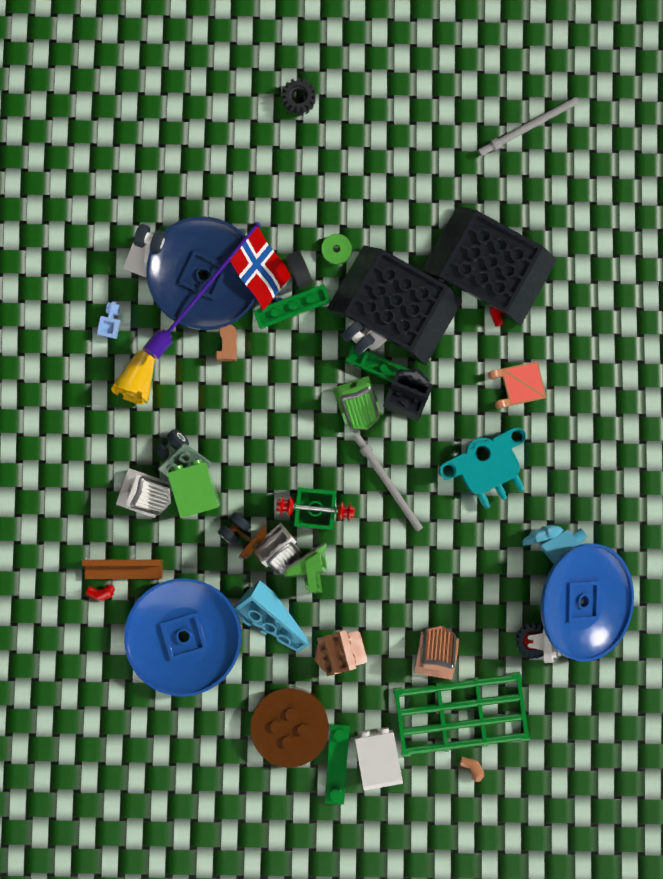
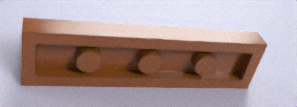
M163 559L82 560V566H85V579H163Z

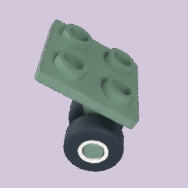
M171 430L167 434L168 442L162 440L155 447L158 455L165 460L159 466V471L168 476V472L172 471L171 467L182 464L183 468L191 466L190 462L199 459L202 462L207 461L209 468L212 466V462L189 447L188 439L179 430Z

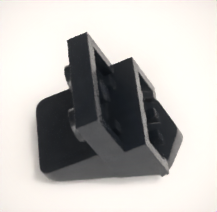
M420 369L397 370L383 407L419 421L433 385L430 384L429 379Z

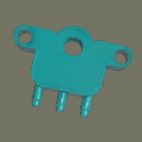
M513 428L491 440L482 437L473 440L468 444L465 453L439 467V476L444 480H450L460 475L467 489L471 493L477 494L485 509L490 507L485 492L495 488L501 499L505 500L507 496L502 484L511 479L519 492L523 491V483L518 475L520 464L512 448L525 441L526 434L524 430ZM513 432L520 434L519 442L512 440L511 435ZM478 447H483L488 451V458L485 461L477 459L475 452ZM445 466L452 468L453 472L449 477L443 474Z

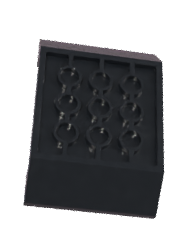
M457 206L421 271L436 280L440 278L504 313L505 318L521 326L557 259L542 245L474 209Z
M364 245L326 310L342 319L346 316L354 322L358 321L365 328L411 353L410 358L426 366L460 307L462 300L449 286L387 251Z

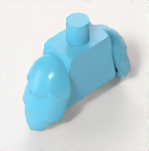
M548 525L532 531L529 536L522 540V544L525 546L542 542L538 546L555 564L566 551L581 545L580 543L588 536L581 528L572 535L568 529L563 530L559 526Z

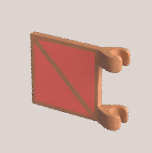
M538 361L492 370L488 373L490 380L503 377L508 398L495 402L496 409L547 398Z

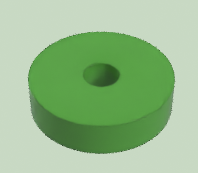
M332 234L323 241L322 256L329 264L341 265L349 260L352 246L347 237L341 234ZM339 247L340 251L334 252L333 248Z

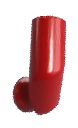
M491 307L489 313L495 327L504 324L501 317L502 312Z
M107 584L105 588L97 590L89 586L85 595L98 601H104L114 595L115 587Z

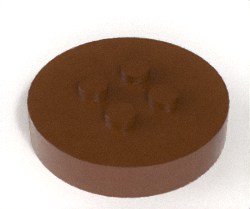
M298 687L278 688L264 696L256 706L251 719V737L257 751L270 763L286 768L299 767L315 759L324 748L329 731L328 716L320 700L309 691Z

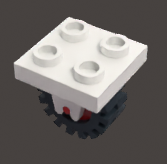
M529 623L517 631V637H515L517 644L515 645L516 648H519V653L524 654V657L537 659L544 656V663H553L559 659V656H562L548 640L541 623Z

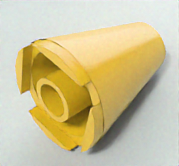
M143 349L142 351H137L113 384L112 392L117 396L119 393L123 394V399L136 404H143L145 402L147 404L155 359Z

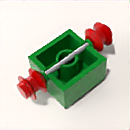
M298 487L297 502L294 503L291 496L288 500H284L283 496H281V499H277L276 511H280V515L283 511L287 512L288 516H290L294 508V511H296L294 526L333 530L334 515L337 514L339 521L345 517L349 522L350 518H354L355 507L351 506V502L348 506H344L343 502H341L337 509L335 507L337 491Z

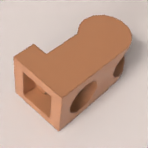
M228 325L220 329L222 351H217L216 359L218 361L237 362L238 335L235 327Z

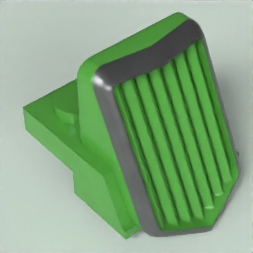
M369 376L332 388L346 427L368 430L378 421L379 415H382Z
M322 543L287 567L284 572L285 577L307 575V578L304 579L306 590L309 589V593L314 594L323 593L320 573H327L326 543Z

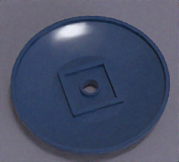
M191 217L178 221L164 230L166 239L160 253L156 254L150 250L146 266L148 288L156 305L173 321H176L245 238V235L230 223L212 217ZM229 262L178 324L196 330L220 329L233 324L243 317L251 308L256 298L240 280L232 264ZM206 271L209 277L206 280H201L198 277V273Z

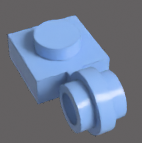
M108 302L106 314L109 315L108 317H100L97 335L117 339L121 320L114 319V316H118L120 312V305L117 302Z

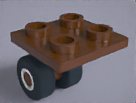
M234 512L229 517L232 524L228 528L222 526L218 530V534L232 546H236L240 541L239 537H241L248 545L238 558L240 560L243 557L248 559L255 550L253 548L255 543L260 544L267 536L266 530L268 527L264 525L257 535L251 539L244 534L249 531L251 525L242 516Z

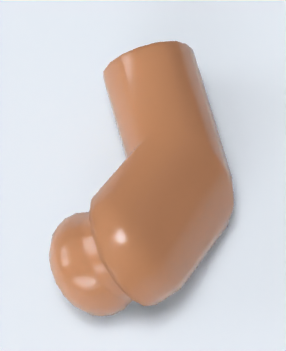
M461 756L459 766L469 768L472 773V779L475 782H480L484 778V771L477 760Z

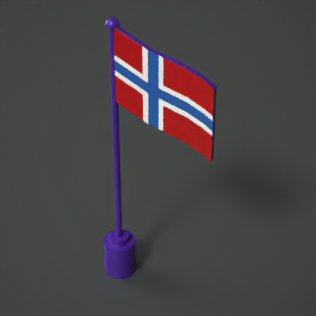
M259 222L254 223V227L167 331L163 329L162 331L157 330L143 347V350L155 360H158L173 343L171 331L229 262L232 264L240 280L255 296L263 312L291 276L283 261L268 245L259 229Z

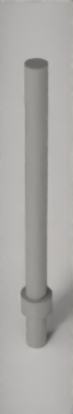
M574 97L499 139L496 137L489 144L478 149L479 155L483 156L492 150L496 151L502 148L503 144L579 104V100L577 97Z
M358 432L353 436V439L361 450L359 451L363 457L366 456L416 532L423 528L372 453L373 450L370 445L365 443Z

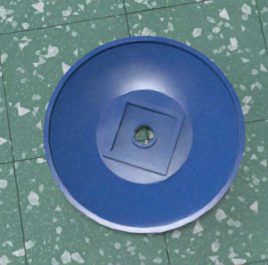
M587 543L569 549L552 566L542 590L541 619L548 640L563 656L576 661H593L611 652L623 638L631 621L634 607L633 582L623 559L609 547ZM582 597H584V602L581 605L580 600Z
M172 579L152 587L134 604L125 625V651L135 673L154 690L172 696H193L212 689L229 674L240 652L241 626L233 605L218 589L195 579ZM181 631L188 632V641L182 642L179 639Z

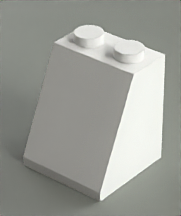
M388 727L377 729L375 733H370V731L359 732L358 736H355L363 789L370 790L403 784L393 729L389 730Z

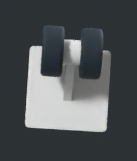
M140 224L136 230L133 244L123 268L146 277V266L150 250L156 254L160 253L166 239V233L156 230L152 234L148 225Z
M353 320L341 335L346 342L350 340L355 342L356 345L353 347V350L358 355L368 348L374 352L387 341L385 338L365 328L358 321L354 322Z

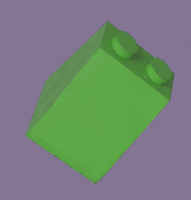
M195 460L190 462L191 466L183 468L182 464L171 467L172 471L167 473L180 518L220 506L219 497L207 461Z

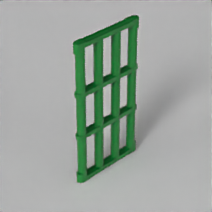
M520 672L480 679L475 677L473 680L442 684L437 682L435 685L412 688H393L402 757L444 750L449 752L452 749L482 745L487 747L490 744L512 741H530ZM517 682L518 693L481 698L479 686ZM475 687L476 699L442 703L441 691ZM437 692L438 704L402 709L400 707L399 697ZM519 701L521 713L483 717L482 706ZM478 706L479 718L445 723L444 711ZM432 712L440 713L441 723L403 728L402 716ZM522 720L523 732L486 737L485 725ZM476 726L481 728L482 738L452 742L447 740L446 730ZM442 731L443 743L406 748L404 736Z

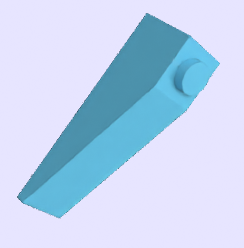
M261 581L250 587L233 606L239 620L248 626L253 624L262 629L261 633L265 635L269 633L277 637L278 642L294 651L299 652L309 646L310 641L282 602Z

